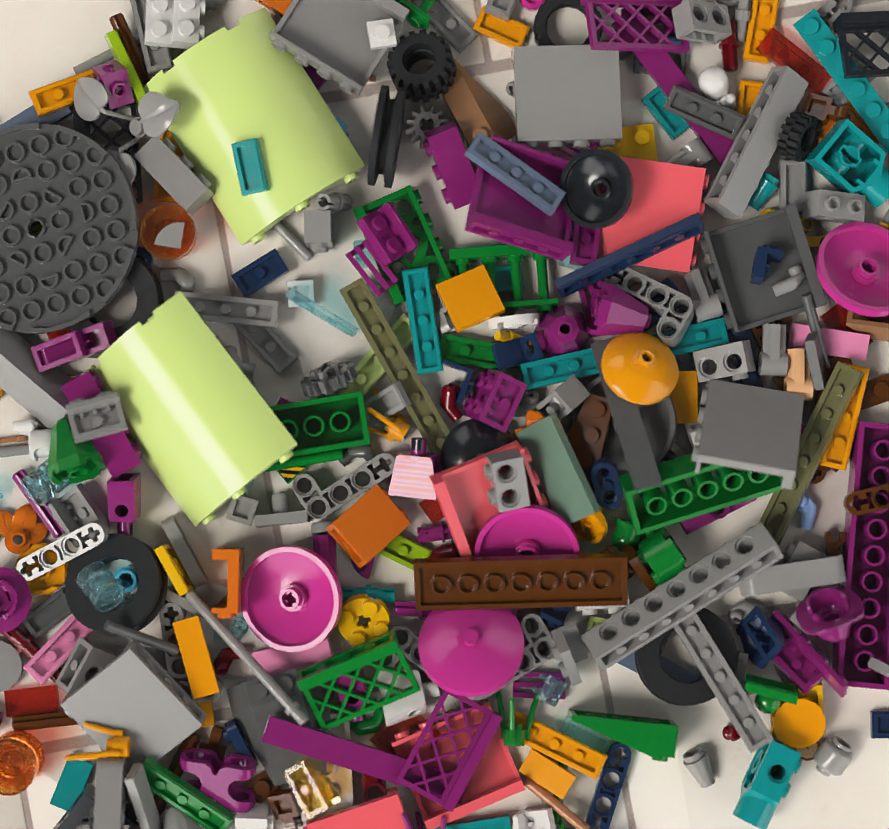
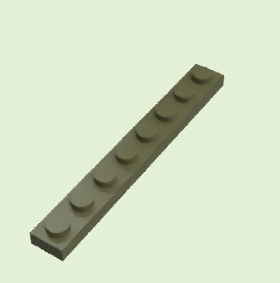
M361 277L339 291L391 383L401 382L412 403L406 409L421 436L427 439L429 450L431 453L439 454L441 462L442 445L450 431Z
M837 362L800 437L797 468L792 490L783 489L774 492L759 523L762 522L778 547L864 374L842 362Z

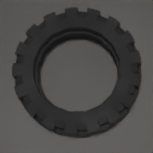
M546 0L539 7L533 26L534 39L538 46H555L548 37L546 26L547 20L556 10L565 7L575 8L586 17L585 6L580 5V0ZM593 7L594 14L602 20L600 11L598 12L597 7ZM600 28L596 31L598 42H600L603 31ZM589 35L581 45H590Z

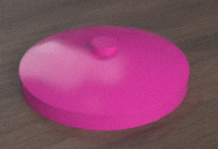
M850 222L834 228L825 236L816 253L815 267L822 287L835 302L854 313L871 317L889 315V230L867 222Z
M534 504L501 513L498 511L491 516L482 526L477 536L474 557L580 554L578 538L571 525L557 512Z
M282 546L263 553L249 566L241 585V609L251 631L266 645L285 652H299L320 644L333 632L342 611V590L334 570L319 554L300 546Z
M508 608L432 610L424 620L419 632V658L425 673L443 690L460 696H482L499 690L515 676L523 660L524 635L518 619Z

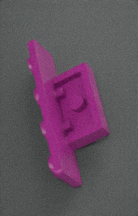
M775 610L772 613V617L783 626L784 636L787 639L785 640V646L772 659L774 663L804 695L825 679L843 698L847 694L848 688L845 677L839 671L835 672L829 666V661L821 652L817 653L811 647L812 644L805 634H799L795 630L793 622L786 614L781 615L778 610Z

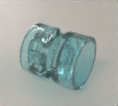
M48 459L38 466V471L33 470L21 479V486L31 501L39 506H44L54 498L55 493H60L70 485L69 479H63L64 484L57 485L50 480L47 470Z
M103 562L89 564L77 577V585L100 612L112 610L125 597L126 591L124 586L114 577L111 570Z

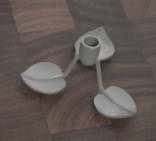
M81 77L75 84L74 106L77 114L82 119L95 121L102 112L105 115L131 121L129 130L135 136V139L119 147L118 152L112 149L107 151L119 163L132 185L136 176V164L131 155L123 152L134 144L143 142L144 137H159L164 134L173 123L181 103L162 93L148 92L144 94L138 105L140 117L113 112L104 108L109 101V93L103 83L92 77Z

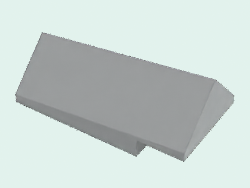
M0 328V388L48 429H52L57 421L67 414L65 406L69 405L70 402L60 385L71 378L58 367L39 373L31 351L33 346L15 331Z

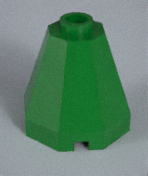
M69 418L59 419L51 430L47 469L50 480L57 485L64 484L63 479H69L70 484H76L97 477L100 474L99 468L102 470L107 468L101 454L91 440L75 444Z

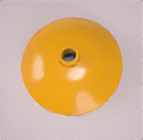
M644 332L620 334L608 343L602 354L601 370L606 383L613 392L626 401L640 405L655 404L667 398L677 384L679 376L677 360L670 348L653 335Z

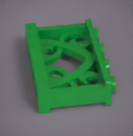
M411 185L353 209L358 221L366 216L367 213L381 208L389 201L394 205L397 201L404 200L411 206L410 214H403L402 207L398 213L412 234L420 239L415 259L410 264L402 257L387 265L398 279V282L388 289L395 307L404 304L406 298L405 294L402 295L400 292L404 287L402 272H395L393 270L394 263L400 262L408 270L427 267L428 264L434 263L439 269V274L435 280L430 281L431 290L436 288V284L446 281L452 275H455L450 261L444 262L440 253L444 251L439 237L434 238L430 228H433L434 225L429 214H423L420 208V204H423L418 189L412 190ZM416 216L418 217L423 229L411 223L412 221H414ZM428 241L435 256H426ZM376 262L381 276L386 282H389L390 278Z

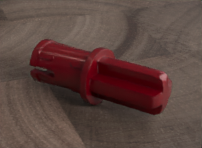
M730 19L732 35L722 40L718 45L722 52L723 70L729 73L738 70L737 48L739 47V42H736V22L733 19Z

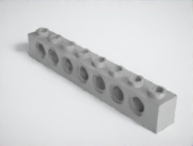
M762 522L748 528L737 538L726 542L721 548L710 555L704 556L699 562L681 571L669 581L658 585L647 595L636 599L631 605L620 612L614 613L609 619L598 626L590 628L581 637L595 661L604 671L784 556Z

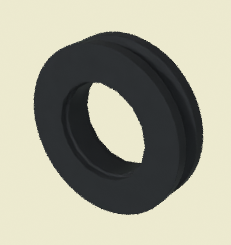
M381 86L370 146L367 185L375 186L378 175L383 174L384 187L392 188L402 134L406 88L399 87L395 99H390L389 86Z
M135 256L133 266L127 277V280L134 287L137 296L136 310L129 321L122 326L114 328L118 339L138 322H141L142 325L148 322L147 319L154 315L152 311L164 303V295L159 278L153 269L137 256ZM91 317L69 329L71 332L78 331L99 322L94 317Z
M109 534L104 543L77 556L71 561L65 579L66 600L74 617L91 630L108 636H120L104 630L106 621L110 620L140 631L157 616L164 604L168 586L167 572L154 549L148 544L126 534ZM118 559L128 560L132 562L138 573L139 583L137 592L132 601L122 609L115 611L105 610L100 607L95 598L94 586L96 577L109 562Z
M706 608L699 610L696 614L734 674L737 665V648L732 632L718 615ZM673 627L635 651V664L641 681L653 695L662 701L673 705L691 706L705 703L715 698L714 693L703 676L694 682H680L670 677L662 668L659 658L660 646L664 638L674 631Z

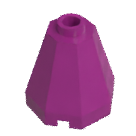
M602 280L598 281L597 285L601 288L600 290L594 289L586 313V319L591 320V325H585V331L597 336L642 332L644 328L649 327L652 314L648 313L649 308L613 284Z
M566 305L555 307L553 311L543 312L540 323L534 330L542 352L551 357L583 350L590 336L585 331L587 323L584 314ZM566 326L568 334L561 333L560 328Z

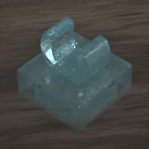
M540 674L539 678L543 679L545 683L542 689L533 686L532 690L538 694L537 698L556 707L568 684L554 676Z

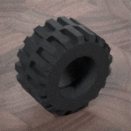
M420 30L418 34L411 31L408 37L402 35L397 46L392 47L393 51H389V61H387L389 74L396 90L398 91L399 87L406 88V99L408 100L411 97L412 101L419 103L420 99L424 103H428L429 99L433 97L434 100L439 99V94L443 93L445 95L448 92L447 86H453V77H456V65L448 43L445 42L443 37H437L436 33L432 31L429 34L426 33V30ZM430 59L435 61L432 68L425 73L413 74L409 72L412 65L419 60Z

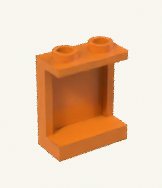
M376 484L330 524L326 530L355 564L361 568L404 531L411 522L408 520L406 512L391 501V496L388 495V492Z
M244 548L212 549V560H228L227 605H216L211 608V613H218V618L232 619L242 611L241 585L244 578Z

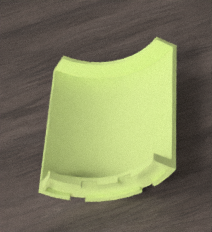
M266 8L238 19L239 25L228 31L223 27L204 38L173 60L174 67L167 72L164 70L159 71L143 87L146 93L159 92L181 103L179 111L168 130L183 154L194 164L193 170L197 176L202 173L212 183L209 188L215 194L211 198L241 246L252 242L253 245L259 243L267 237L265 233L294 211L299 213L310 206L309 201L342 182H345L347 185L355 181L359 177L358 172L365 167L362 159L303 66L294 59L295 55L288 51H285V53L280 52L271 45L272 41L269 40V33L271 30L274 31L277 25ZM258 138L269 191L242 196L231 144Z
M180 291L152 311L154 315L147 319L148 322L142 325L141 322H138L97 358L100 364L97 367L93 364L88 370L91 375L97 373L103 384V387L100 388L101 393L106 391L118 392L127 428L130 431L126 434L127 438L131 443L134 441L137 443L143 454L142 458L196 527L200 523L206 526L217 517L215 512L232 497L236 500L248 490L245 486L277 461L283 464L294 455L292 450L298 444Z

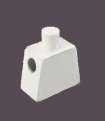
M412 670L420 686V691L383 706L386 727L425 713V699L440 696L438 686L433 681L421 683L419 671ZM380 671L377 681L390 685L394 674ZM399 675L394 684V687L400 689L412 686L408 678ZM379 688L381 698L385 697L387 690Z

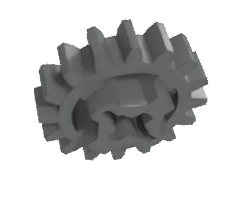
M329 361L311 370L310 376L304 377L300 385L305 396L312 397L315 395V397H320L324 395L330 397L348 387L347 383L353 382L354 378L357 377V372L353 362L331 363Z

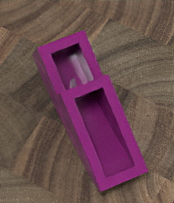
M112 320L104 321L31 347V351L40 373L106 351L118 338Z

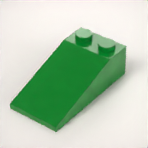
M568 709V715L572 721L649 755L654 761L667 762L668 758H675L678 726L673 720Z

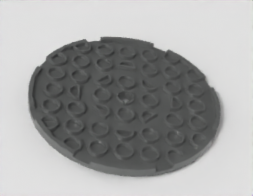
M28 123L0 130L1 328L21 333L44 334L66 330L79 325L100 312L115 297L133 266L139 242L140 224L137 202L132 186L119 163L106 149L88 136L60 125ZM39 221L43 225L42 231L38 236H34L31 232V226Z

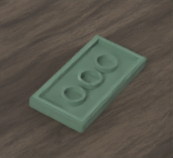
M556 413L516 433L522 447H527L531 455L532 461L530 464L539 477L540 486L553 511L561 515L569 524H572L601 510Z

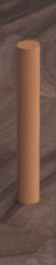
M527 778L523 783L526 788L576 829L591 828L590 825L532 779Z

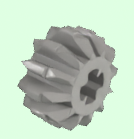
M420 105V114L412 110L410 114L414 119H406L405 121L408 126H411L405 130L406 135L415 134L410 142L415 144L418 140H421L420 149H424L422 142L426 141L422 131L423 122L425 124L431 122L432 129L449 123L448 119H440L444 114L442 110L434 114V105H430L429 112H425L424 105Z

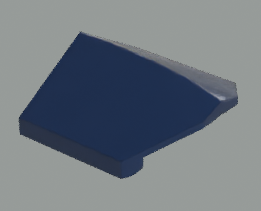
M756 605L736 628V633L740 635L744 652L748 653L751 663L760 669H764L785 646L783 626L761 606Z

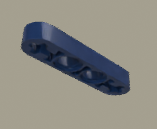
M620 742L612 743L607 749L606 755L608 757L600 772L585 819L588 825L594 826L597 818L592 817L593 813L600 817H607L606 821L600 819V829H609L631 760L629 747ZM619 747H622L623 752L626 754V757H621L618 762V766L623 767L622 771L615 767H607L609 762L614 765L616 757L612 752L613 750L618 751ZM609 772H614L619 777L618 783L612 787L604 783V777ZM601 797H606L611 802L610 808L604 812L596 808V802Z

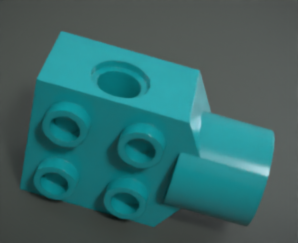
M848 118L837 120L805 161L839 191L845 193L857 192L860 195H866V201L875 208L889 198V170L883 166L886 152Z
M776 739L757 749L742 780L740 798L732 814L755 827L767 829L781 797L785 798L790 790L791 784L788 782L792 774H796L802 764V759H800L801 753ZM778 764L777 770L770 774L771 767Z

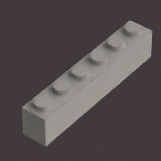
M789 66L771 68L703 201L725 218L741 219L742 215L746 212L748 203L753 193L757 190L759 181L765 169L770 165L771 157L778 146L777 141L780 140L778 135L783 130L781 128L782 124H786L785 119L787 116L790 117L791 112H795L799 102L805 95V90L809 83Z

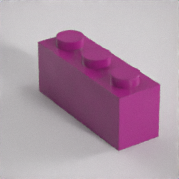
M451 121L424 132L426 141L422 142L427 156L432 155L435 161V165L431 167L437 181L442 179L445 188L441 189V193L445 203H451L455 210L470 204L475 173L469 158L464 155L466 150L457 126Z

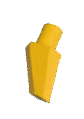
M509 329L506 332L497 330L494 334V339L505 342L525 335ZM529 340L528 347H534L533 343Z

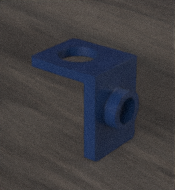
M536 332L491 346L498 370L515 367L543 357ZM529 340L534 345V354L529 350Z
M442 360L443 365L465 373L455 401L462 404L465 394L470 395L474 381L471 380V376L474 370Z

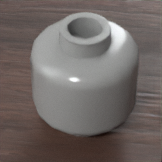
M837 736L825 738L813 755V759L817 764L816 769L827 777L830 774L840 776L852 761L851 746Z

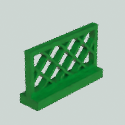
M394 630L297 671L296 682L300 690L304 692L323 731L420 691V686L401 649ZM397 653L400 659L397 669L383 664L387 656ZM366 665L375 667L376 671L373 678L359 675L361 667ZM380 670L394 674L390 685L376 680ZM344 675L352 678L348 689L334 685L337 677ZM399 675L408 678L412 686L400 689L394 687V684ZM356 680L370 684L366 695L352 691ZM318 685L328 688L324 699L313 696L310 689ZM377 686L387 690L385 697L379 700L370 697L373 687ZM332 690L345 694L341 705L327 701ZM349 696L363 700L361 707L355 710L345 707ZM325 706L338 710L336 718L325 721L322 715Z

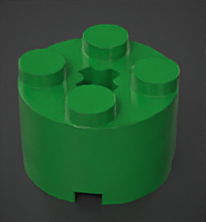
M665 527L660 528L637 544L639 548L636 550V554L644 565L649 563L653 569L650 575L657 586L691 567V565L685 567L684 564L687 559L672 536L665 537L663 534L667 531Z

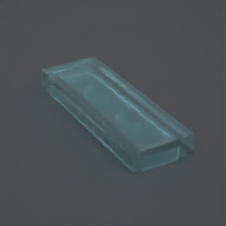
M288 287L286 290L285 298L348 336L355 337L359 328L293 288Z

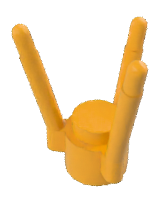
M376 388L371 390L374 395L379 392ZM371 407L367 408L370 414L386 424L384 430L387 431L368 426L369 432L384 437L390 442L394 439L401 442L411 426L406 422L407 418L397 412L393 414L395 417L392 416L388 419Z
M84 722L83 726L113 736L112 739H107L106 751L66 755L64 759L83 761L94 760L100 757L129 758L131 738L130 736H124V730H113Z

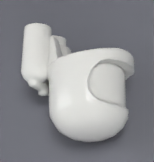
M710 66L704 69L699 76L700 94L736 111V97L734 94L729 93L727 73L718 66Z
M33 419L13 421L14 432L28 436L30 460L36 462L39 458L49 457L52 429H40L42 427L41 423Z

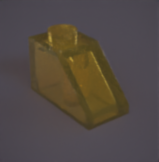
M303 760L282 772L307 820L341 801L329 777L307 760Z

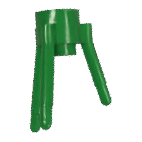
M501 689L496 692L498 712L503 717L500 723L501 738H504L503 745L524 746L525 739L530 740V729L537 709L539 693L534 695L525 729L522 730V724H515L514 699H509V724H506Z

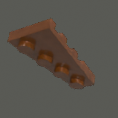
M591 394L586 398L567 435L593 494L591 466L596 460L603 457L612 419L607 398Z

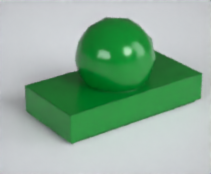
M746 674L744 691L756 694L755 705L764 714H772L777 711L781 701L797 704L799 694L796 686Z

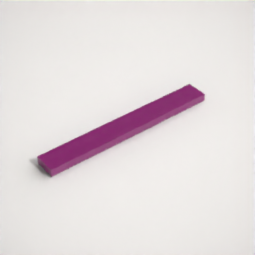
M626 12L621 17L627 22L632 15ZM635 17L629 22L639 34L646 28ZM616 21L611 24L617 33L621 26ZM625 29L619 34L626 43H633L635 41V38ZM649 30L643 35L649 43L657 44L658 40ZM631 51L666 97H668L673 84L699 94L667 52ZM684 119L695 135L700 137L721 167L734 140Z
M269 715L261 742L405 786L397 782L396 778L407 758ZM422 764L426 779L441 774L440 768ZM420 766L409 768L404 778L412 783L423 780ZM452 775L446 777L447 784L451 779ZM443 778L428 782L430 792L441 797L445 790ZM425 783L418 785L426 790ZM465 790L458 801L459 804L462 802Z

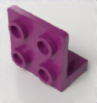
M484 369L475 380L476 388L473 394L465 401L464 416L481 421L506 433L528 385L503 372Z

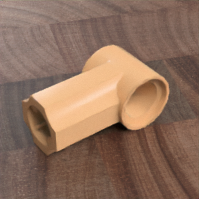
M787 349L788 371L784 378L783 391L803 394L804 401H811L813 398V383L810 377L806 349Z

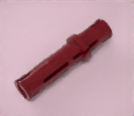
M19 627L9 632L1 633L17 647L16 651L19 654L22 652L28 659H31L41 649L33 641L34 637L28 636ZM60 667L50 677L54 683L63 668Z

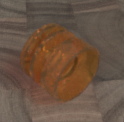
M164 204L156 206L147 212L141 221L140 237L142 244L149 253L161 260L174 261L182 259L191 252L196 244L197 230L194 221L185 210L179 206ZM177 222L185 223L181 249L154 245L157 235L164 227Z
M11 730L0 736V795L10 796L25 791L41 772L45 762L44 749L40 741L31 733L22 730ZM18 757L20 761L13 762L11 758Z

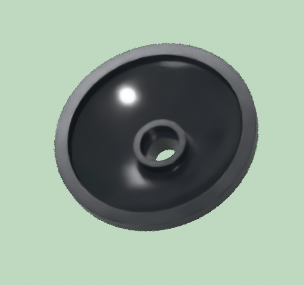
M588 149L575 155L565 166L559 183V188L566 192L561 200L565 212L574 222L586 228L600 229L615 224L625 215L633 198V178L627 164L617 154L606 149ZM604 184L607 188L605 193H603L601 190Z
M475 419L466 420L455 426L443 442L441 449L443 471L477 457L480 453L485 454L514 442L515 439L508 429L504 433Z

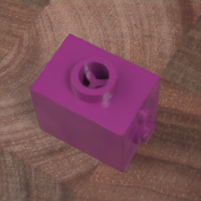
M117 60L91 67L94 78L103 83L108 90L109 101L106 105L107 108L112 110L134 102L126 67Z

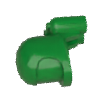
M615 517L614 522H616L613 536H611V543L620 551H622L621 547L627 543L631 544L634 549H637V544L641 541L642 535L647 538L656 530L636 535L630 520Z

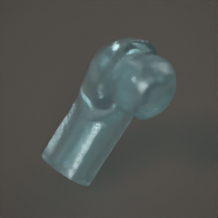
M242 616L235 618L234 623L229 627L231 633L239 641L249 629L245 618ZM214 630V642L226 643Z

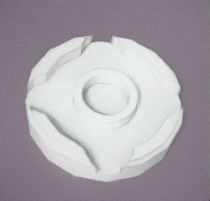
M527 313L487 320L488 330L503 331L519 329L527 324L535 326L540 323L539 313Z

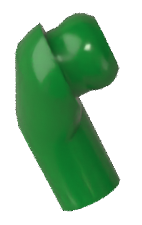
M376 709L370 719L356 722L351 721L350 728L354 731V734L364 736L376 733L385 720L383 709Z

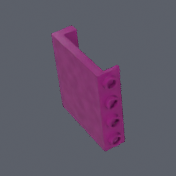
M500 135L489 136L491 140L559 187L562 172L571 159L565 160L556 157L551 152H541L532 149L527 144H517L508 141ZM477 165L465 231L559 261H563L572 254L574 243L569 242L573 220L567 215L561 202L555 212L549 216Z

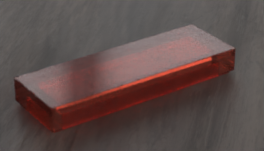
M773 27L769 29L756 47L759 53L777 67L789 66L809 83L806 90L810 93L819 95L831 78L823 66Z

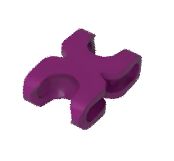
M188 748L181 753V768L199 778L187 780V783L212 800L215 799L218 804L229 811L245 813L255 806L254 792L249 788L240 786L236 782L248 781L253 777L256 772V761L254 758L231 753L226 755L223 761H220L214 751L201 748Z

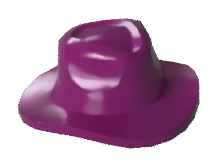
M0 567V633H6L18 627L25 620L30 611L32 598L30 588L20 574L9 568Z
M830 586L818 588L799 602L796 608V618L803 631L811 635H818L821 639L829 642H838L841 639L847 638L850 633L851 623L864 616L862 599L856 593L849 589Z

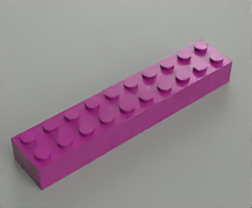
M857 422L851 447L847 494L852 491L889 484V424ZM879 490L875 495V500L879 505H885L889 501V494L885 490ZM870 492L866 493L868 497L866 499H857L856 495L853 496L854 500L850 502V507H855L856 511H858L859 505L869 503V509L873 508L869 500ZM889 509L862 515H852L846 511L844 525L846 540L842 547L846 581L839 583V588L849 589L862 599L864 616L851 623L850 633L847 638L834 642L832 669L835 672L839 671L845 677L847 686L889 690V678L869 668L867 665L871 657L889 665Z

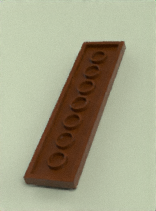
M627 553L414 558L413 561L416 611L628 605Z

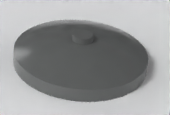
M600 376L585 387L590 394L606 397ZM670 395L655 404H637L656 464L660 463L668 454L677 433V413ZM585 400L582 401L576 408H574L572 416V425L575 422ZM612 418L602 458L612 460L617 466L618 474L624 475L629 473V469ZM601 468V469H600V470H602V471H604V472L608 471L607 468Z

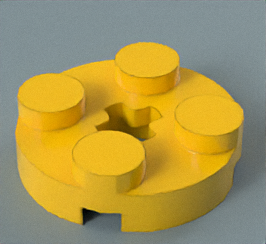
M357 594L349 597L342 604L341 615L337 623L338 629L342 636L350 641L351 645L358 646L388 633L390 613L386 604L379 598L368 597V594ZM359 616L369 617L368 624H360L358 622Z

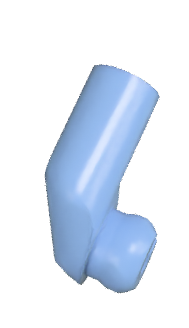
M805 493L797 508L802 514L799 528L812 531L817 506L809 495Z

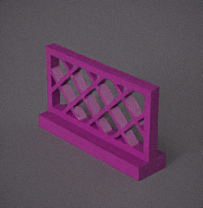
M580 0V5L585 6L590 49L687 53L690 50L689 40L680 39V45L672 43L667 38L671 31L675 33L674 23L663 14L666 9L671 10L681 4L682 0ZM593 7H601L608 15L601 20L594 14ZM617 8H625L632 15L627 22L615 12ZM642 8L649 9L656 17L649 22L639 11ZM609 17H612L621 26L617 33L605 24ZM634 17L646 27L641 34L629 24ZM658 18L670 28L665 34L661 33L653 25ZM599 28L611 38L609 42H598L596 31ZM623 29L635 38L633 43H626L618 36ZM647 30L659 39L657 44H651L643 37Z
M444 690L396 781L442 805L446 810L453 812L501 723L502 715L465 696L452 694ZM448 694L459 699L461 710L446 714L443 703ZM462 702L470 705L471 707L464 708ZM442 708L443 715L437 716ZM477 709L485 713L481 723L469 726L465 712ZM463 713L467 727L451 732L447 717ZM445 718L449 733L433 737L431 730L433 722ZM477 728L474 736L472 737L471 730ZM429 731L431 738L424 740ZM468 731L471 740L468 747L457 750L453 735ZM450 736L454 751L439 755L435 741ZM432 742L436 756L421 761L418 752L420 746ZM464 752V754H463V756H462V758H461V760H460L458 753ZM416 755L418 762L412 763ZM456 755L458 762L456 769L444 773L440 759ZM437 760L441 774L426 779L422 764ZM420 766L423 780L412 783L404 778L409 768ZM452 775L451 779L447 784L446 777ZM443 778L445 790L441 797H438L430 792L428 782ZM425 783L426 790L418 785Z

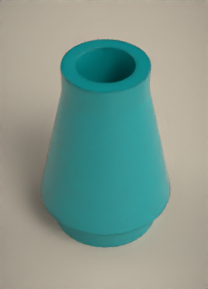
M764 171L759 181V186L753 193L748 205L759 211L761 206L777 191V185L780 181Z

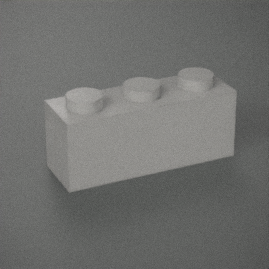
M152 137L133 157L186 212L193 216L215 194L209 188L212 183L202 173L198 176L192 170L194 164L185 155L179 157L174 152L177 147L167 137L164 139Z

